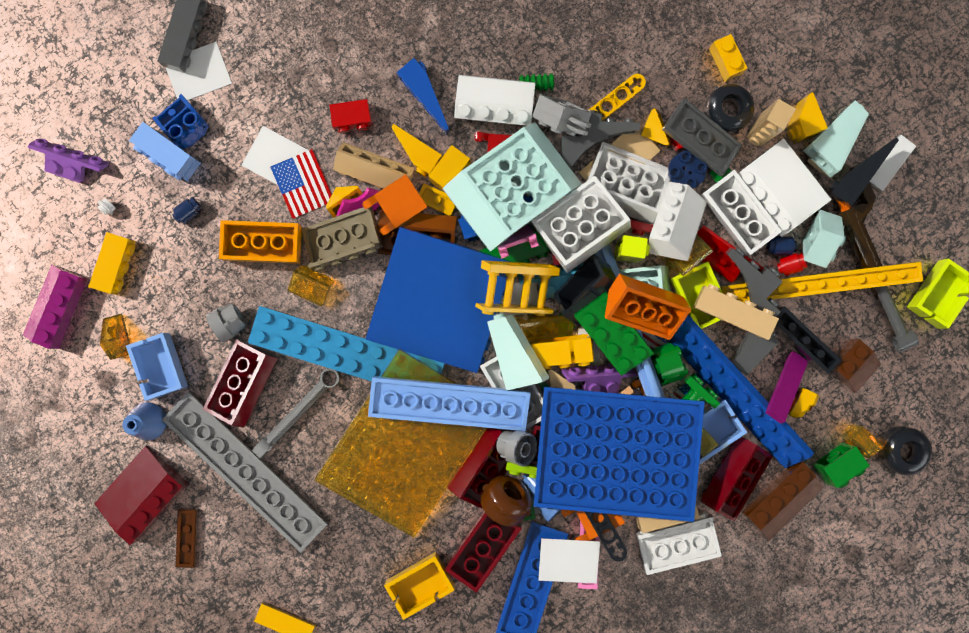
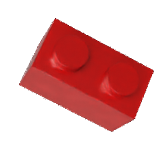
M367 99L329 105L332 127L338 133H347L349 129L355 128L357 130H366L368 126H373L370 105Z

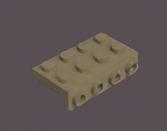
M372 206L368 209L363 207L302 228L311 262L307 266L308 269H315V272L325 270L326 266L330 264L332 266L343 264L342 260L358 259L360 254L366 253V255L376 253L378 248L383 247Z

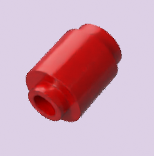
M795 253L779 259L780 263L777 264L780 274H784L786 277L808 268V263L804 261L803 253Z

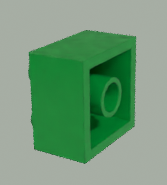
M845 443L839 444L811 464L825 484L837 489L847 486L850 483L849 480L853 477L863 475L866 472L865 469L870 466L856 446Z

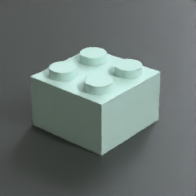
M823 210L818 211L802 240L804 261L827 268L828 264L834 261L838 247L843 246L846 239L841 216Z

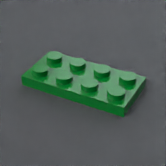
M606 291L575 313L574 317L622 376L649 358L654 352L635 328L605 318L608 292Z

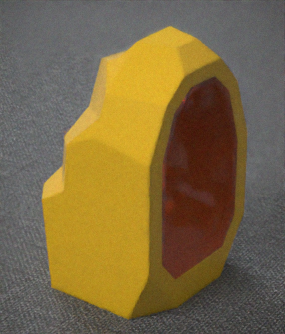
M799 387L788 414L793 418L803 417L806 412L811 411L816 406L819 395Z

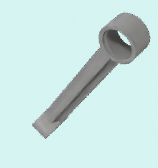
M325 369L320 375V381L252 451L260 459L265 456L274 444L328 388H333L339 384L341 379L339 372L333 369ZM329 371L335 372L337 380L333 385L326 384L323 379L324 374Z

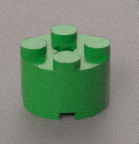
M667 343L652 349L654 354L650 357L661 387L684 379V376L688 374V369L682 363L680 358L682 352L678 345L673 346L671 343Z

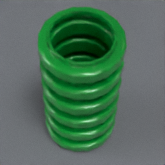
M544 73L542 76L541 74H538V76L526 74L525 77L523 75L519 77V81L534 82V91L536 89L547 91V89L553 90L554 88L553 73H550V75Z

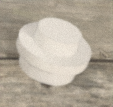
M104 198L102 201L99 200L97 202L99 205L97 208L104 215L110 214L112 216L114 214L113 211L116 208L107 199Z

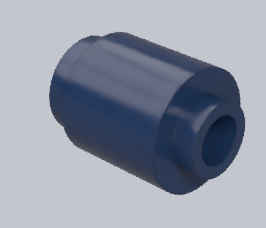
M194 197L186 198L172 209L174 212L172 216L179 224L181 222L186 224L200 213L199 211L202 207Z
M775 236L767 242L766 249L772 255L789 256L796 252L797 241H794V238L789 236Z

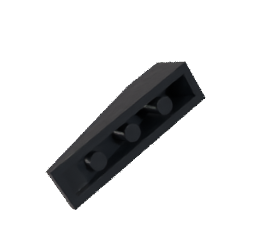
M894 138L839 180L835 179L829 188L832 190L829 195L847 207H851L899 139Z

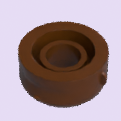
M501 475L483 486L481 505L485 513L496 523L504 526H516L531 514L532 496L527 486L519 479Z

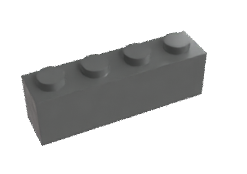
M176 0L157 60L163 67L185 73L186 68L190 66V55L196 47V36L201 31V20L208 8L206 0Z

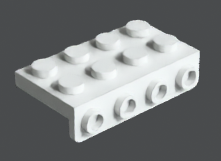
M707 512L699 513L700 519H696L694 522L688 521L643 534L641 531L635 532L646 575L721 557L713 523L714 517L711 514H707Z

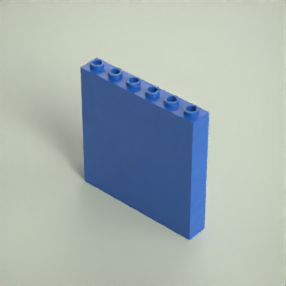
M400 226L365 340L477 373L485 361L483 357L484 350L488 351L491 342L488 339L490 330L487 322L494 320V315L500 314V312H494L493 315L483 314L482 310L475 307L476 303H485L489 281L488 271L481 268L482 260L512 261ZM500 273L497 276L493 304H503L500 301L505 292L507 279L505 273Z

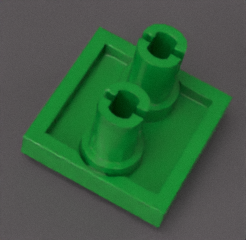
M688 373L684 376L683 380L690 386L691 390L682 399L705 400L714 409L720 404L716 400L719 396L708 386L704 388L702 386L704 382L694 373L692 375Z

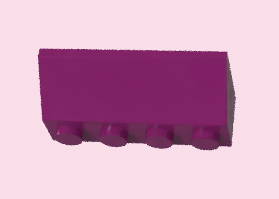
M51 264L22 335L29 341L45 348L59 349L88 278Z

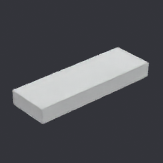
M902 135L897 137L899 141L870 180L871 186L879 192L886 188L916 147L915 144Z

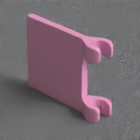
M528 223L497 247L502 259L509 256L506 248L529 241L531 248L539 246L536 234L533 233Z

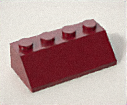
M236 339L203 410L231 426L244 428L278 358Z
M483 428L446 486L458 498L483 509L481 505L483 486L489 484L495 477L505 475L507 472V461L505 458L500 457L496 447L497 438L504 431L497 428Z
M740 437L732 443L731 449L727 456L723 458L720 468L713 475L710 485L703 492L700 502L735 522L773 456L757 444L744 437Z

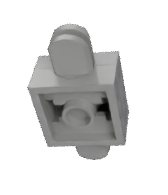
M541 94L535 100L536 106H533L534 113L532 117L539 120L538 123L540 125L551 126V131L560 134L564 131V133L571 136L576 134L588 135L589 131L586 128L591 127V123H589L591 112L567 100Z

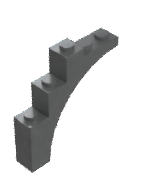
M587 110L592 113L589 119L591 127L586 128L589 131L588 135L577 136L576 134L571 136L566 134V136H562L561 157L569 168L572 169L580 157L596 144L622 134L638 133L640 131V122H636L635 119H624V122H616V119L613 118L601 121L602 114L597 113L595 110Z
M730 247L725 253L736 264L743 275L748 288L750 302L756 304V308L761 311L765 308L774 312V316L777 317L780 313L777 309L779 305L772 298L768 300L767 298L783 282L779 279L781 274L773 267L770 270L764 267L759 272L760 267L754 261L749 263L744 259L745 253L738 247L735 250ZM746 331L740 347L731 357L730 361L747 376L779 343L775 339L777 334L773 332L770 339L765 340Z

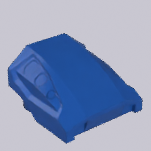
M182 94L157 117L154 116L152 118L167 137L181 150L195 144L206 134L209 124Z

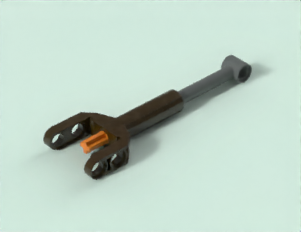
M869 182L859 196L861 204L847 207L836 200L841 213L836 215L842 217L844 231L862 269L883 266L864 225L867 214L872 210L876 199ZM826 204L819 209L829 212V209ZM875 287L896 335L892 338L896 351L902 353L918 346L919 340L912 330L907 331L888 287Z

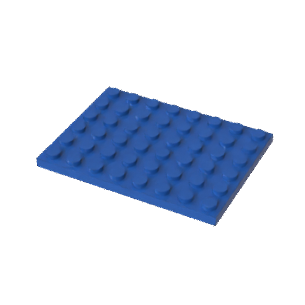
M544 387L534 507L694 522L705 402Z

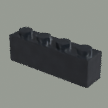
M785 306L778 307L777 309L780 313L777 318L779 320L774 330L821 374H829L842 360Z

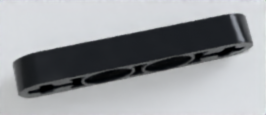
M585 512L610 557L615 561H623L627 556V548L608 515L602 513L604 519L598 523L592 518L594 512ZM605 529L613 531L614 537L611 540H606L603 537ZM618 539L619 542L616 543L618 549L622 548L624 550L622 557L614 555V546L609 547L607 544H611Z

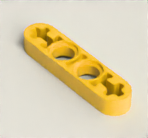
M641 74L632 75L589 110L597 112L599 110L604 116L601 121H604L645 87L646 80ZM633 79L635 81L640 80V87L635 86L630 91L629 87L633 84ZM619 90L625 91L627 98L620 100L617 97V92ZM604 102L611 103L612 110L609 112L604 111L602 104Z

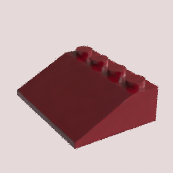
M146 445L94 504L115 533L129 545H132L139 541L189 483Z

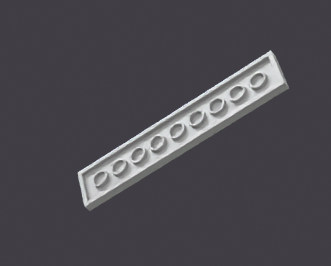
M191 391L187 392L162 421L301 553L327 526L328 522L219 418L203 410L204 404Z

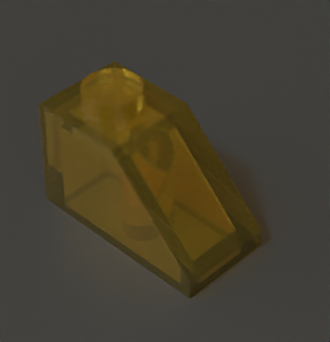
M122 313L103 318L100 346L108 358L113 360L129 355L126 345L130 344Z
M853 424L848 426L844 430L845 433L841 435L846 444L856 446L863 457L868 459L884 448L879 440L860 425Z

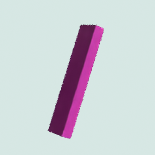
M795 351L790 352L765 412L780 424L786 421L808 361Z

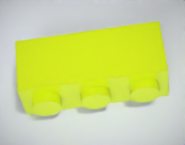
M623 235L616 241L615 261L636 264L645 259V256L649 255L650 244H647L648 239Z

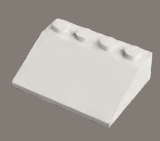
M784 138L738 173L782 230L779 233L781 237L796 228L832 200Z
M603 141L587 179L588 181L596 176L627 216L647 224H653L670 181L668 167Z
M596 176L589 179L531 221L567 273L631 228L630 218Z

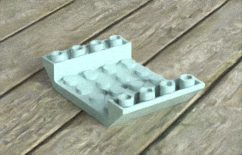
M533 123L523 127L462 170L443 187V190L491 252L561 198L580 187L582 183L538 125ZM502 161L507 162L509 170H501L499 163ZM511 178H519L521 180V186H513L511 183ZM523 194H531L533 202H525Z

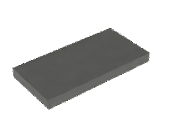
M685 98L680 101L662 128L666 134L701 162H705L719 176L725 174L743 146Z

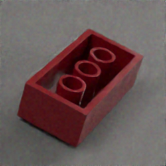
M483 511L445 565V571L477 593L521 531V524L516 526L500 525Z

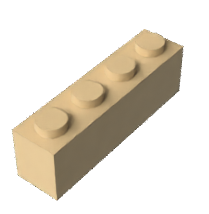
M777 99L756 117L746 138L750 139L749 142L753 145L763 146L785 130L796 108Z
M343 142L336 152L333 170L342 175H348L361 182H367L375 185L377 188L384 189L405 174L412 182L415 168Z
M714 285L702 286L693 308L765 340L770 339L779 318L774 316V312L765 308L761 311L756 308V304L747 300L744 303L738 301V296L727 292L726 295L720 293V288Z

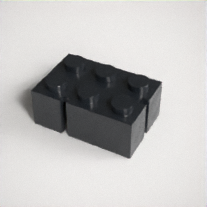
M595 254L554 293L563 316L579 327L581 324L574 317V314L606 291L609 292L616 279L611 266Z

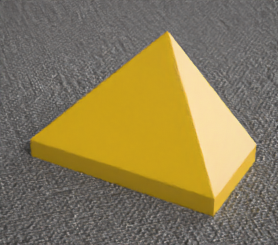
M656 108L652 109L641 136L666 146L672 145L669 135L662 130L665 124L660 111Z
M358 186L336 187L326 208L333 218L337 217L336 215L343 199L358 198L363 193Z

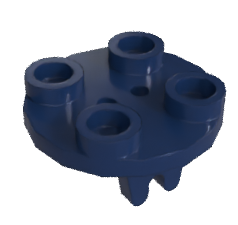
M683 151L671 159L668 165V176L671 182L686 184L693 189L703 182L706 176L707 165L689 151Z

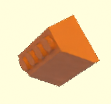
M619 274L608 292L605 318L671 340L692 309L681 295Z

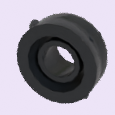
M726 84L720 87L716 86L704 104L703 113L727 133L739 134V131L751 121L754 115L753 96L740 85ZM726 101L734 103L737 108L736 116L732 117L725 114L722 110V103Z
M904 426L894 427L886 431L881 436L877 448L878 457L883 466L893 473L905 476L916 475L924 471L930 464L933 454L932 446L927 436L917 429ZM908 442L912 447V454L908 459L903 460L901 448Z

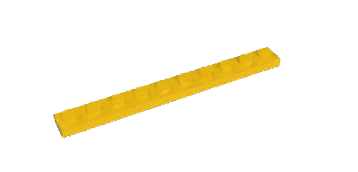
M911 262L781 278L783 282L770 294L767 300L769 298L781 299L922 282L921 262ZM746 283L721 286L723 294L726 295L727 292L738 296V301L743 303L745 300L750 301Z

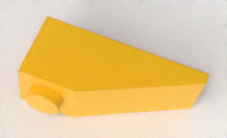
M393 124L392 130L416 168L415 171L423 177L429 176L441 160L442 155Z

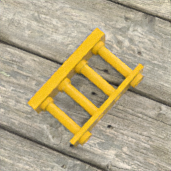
M482 260L481 268L488 271L489 274L485 303H476L475 307L482 310L483 314L493 315L494 312L534 313L536 316L553 314V310L545 306L549 279L551 276H559L560 268L551 264ZM500 273H505L507 279L503 304H493L497 276ZM517 274H523L524 281L520 304H511L514 279L517 277ZM534 275H539L541 282L537 305H528L532 278H534Z

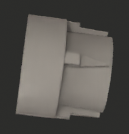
M229 303L224 307L220 306L206 315L210 328L223 343L246 328L245 318L235 304Z
M520 430L504 431L497 438V451L500 457L505 458L506 461L522 467L527 466L533 461L537 452V440L534 435Z

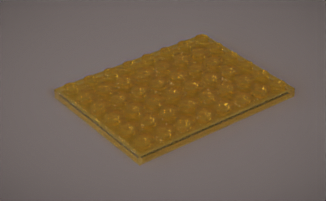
M400 348L381 375V377L457 384ZM369 394L316 475L314 481L414 538L487 428L368 417Z

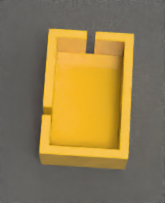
M589 334L535 339L531 344L545 370L551 369V366L559 365V368L571 367L570 364L578 363V366L590 365V362L594 361L595 357L593 339Z
M437 552L387 579L384 584L392 601L396 599L395 606L403 620L436 602L437 596L441 599L455 591V583L449 573L445 571V566Z

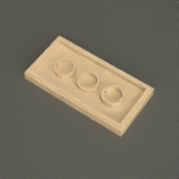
M641 128L638 133L622 134L610 144L648 160H651L660 152L651 139L641 136L643 132ZM595 159L578 173L585 182L588 179Z

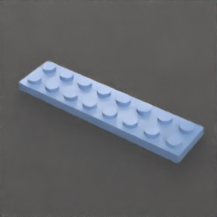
M372 376L368 417L526 431L531 393L530 391L506 390L503 388Z

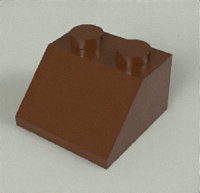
M851 339L837 354L842 361L831 372L856 393L878 369L881 363L875 352L863 341Z

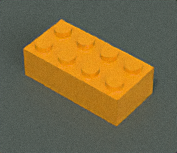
M220 220V260L301 264L302 226L300 224Z

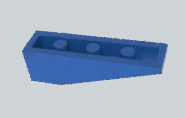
M413 58L396 72L397 76L447 135L449 128L426 73L427 68L421 61L417 62Z

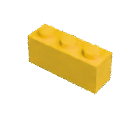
M106 232L88 287L118 295V292L123 287V276L129 269V258L135 251V241Z

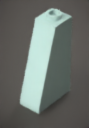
M855 100L827 126L828 129L821 132L803 151L831 178L842 169L869 113Z
M505 313L494 315V320L487 323L506 390L541 383L549 379L546 370L514 316H505Z

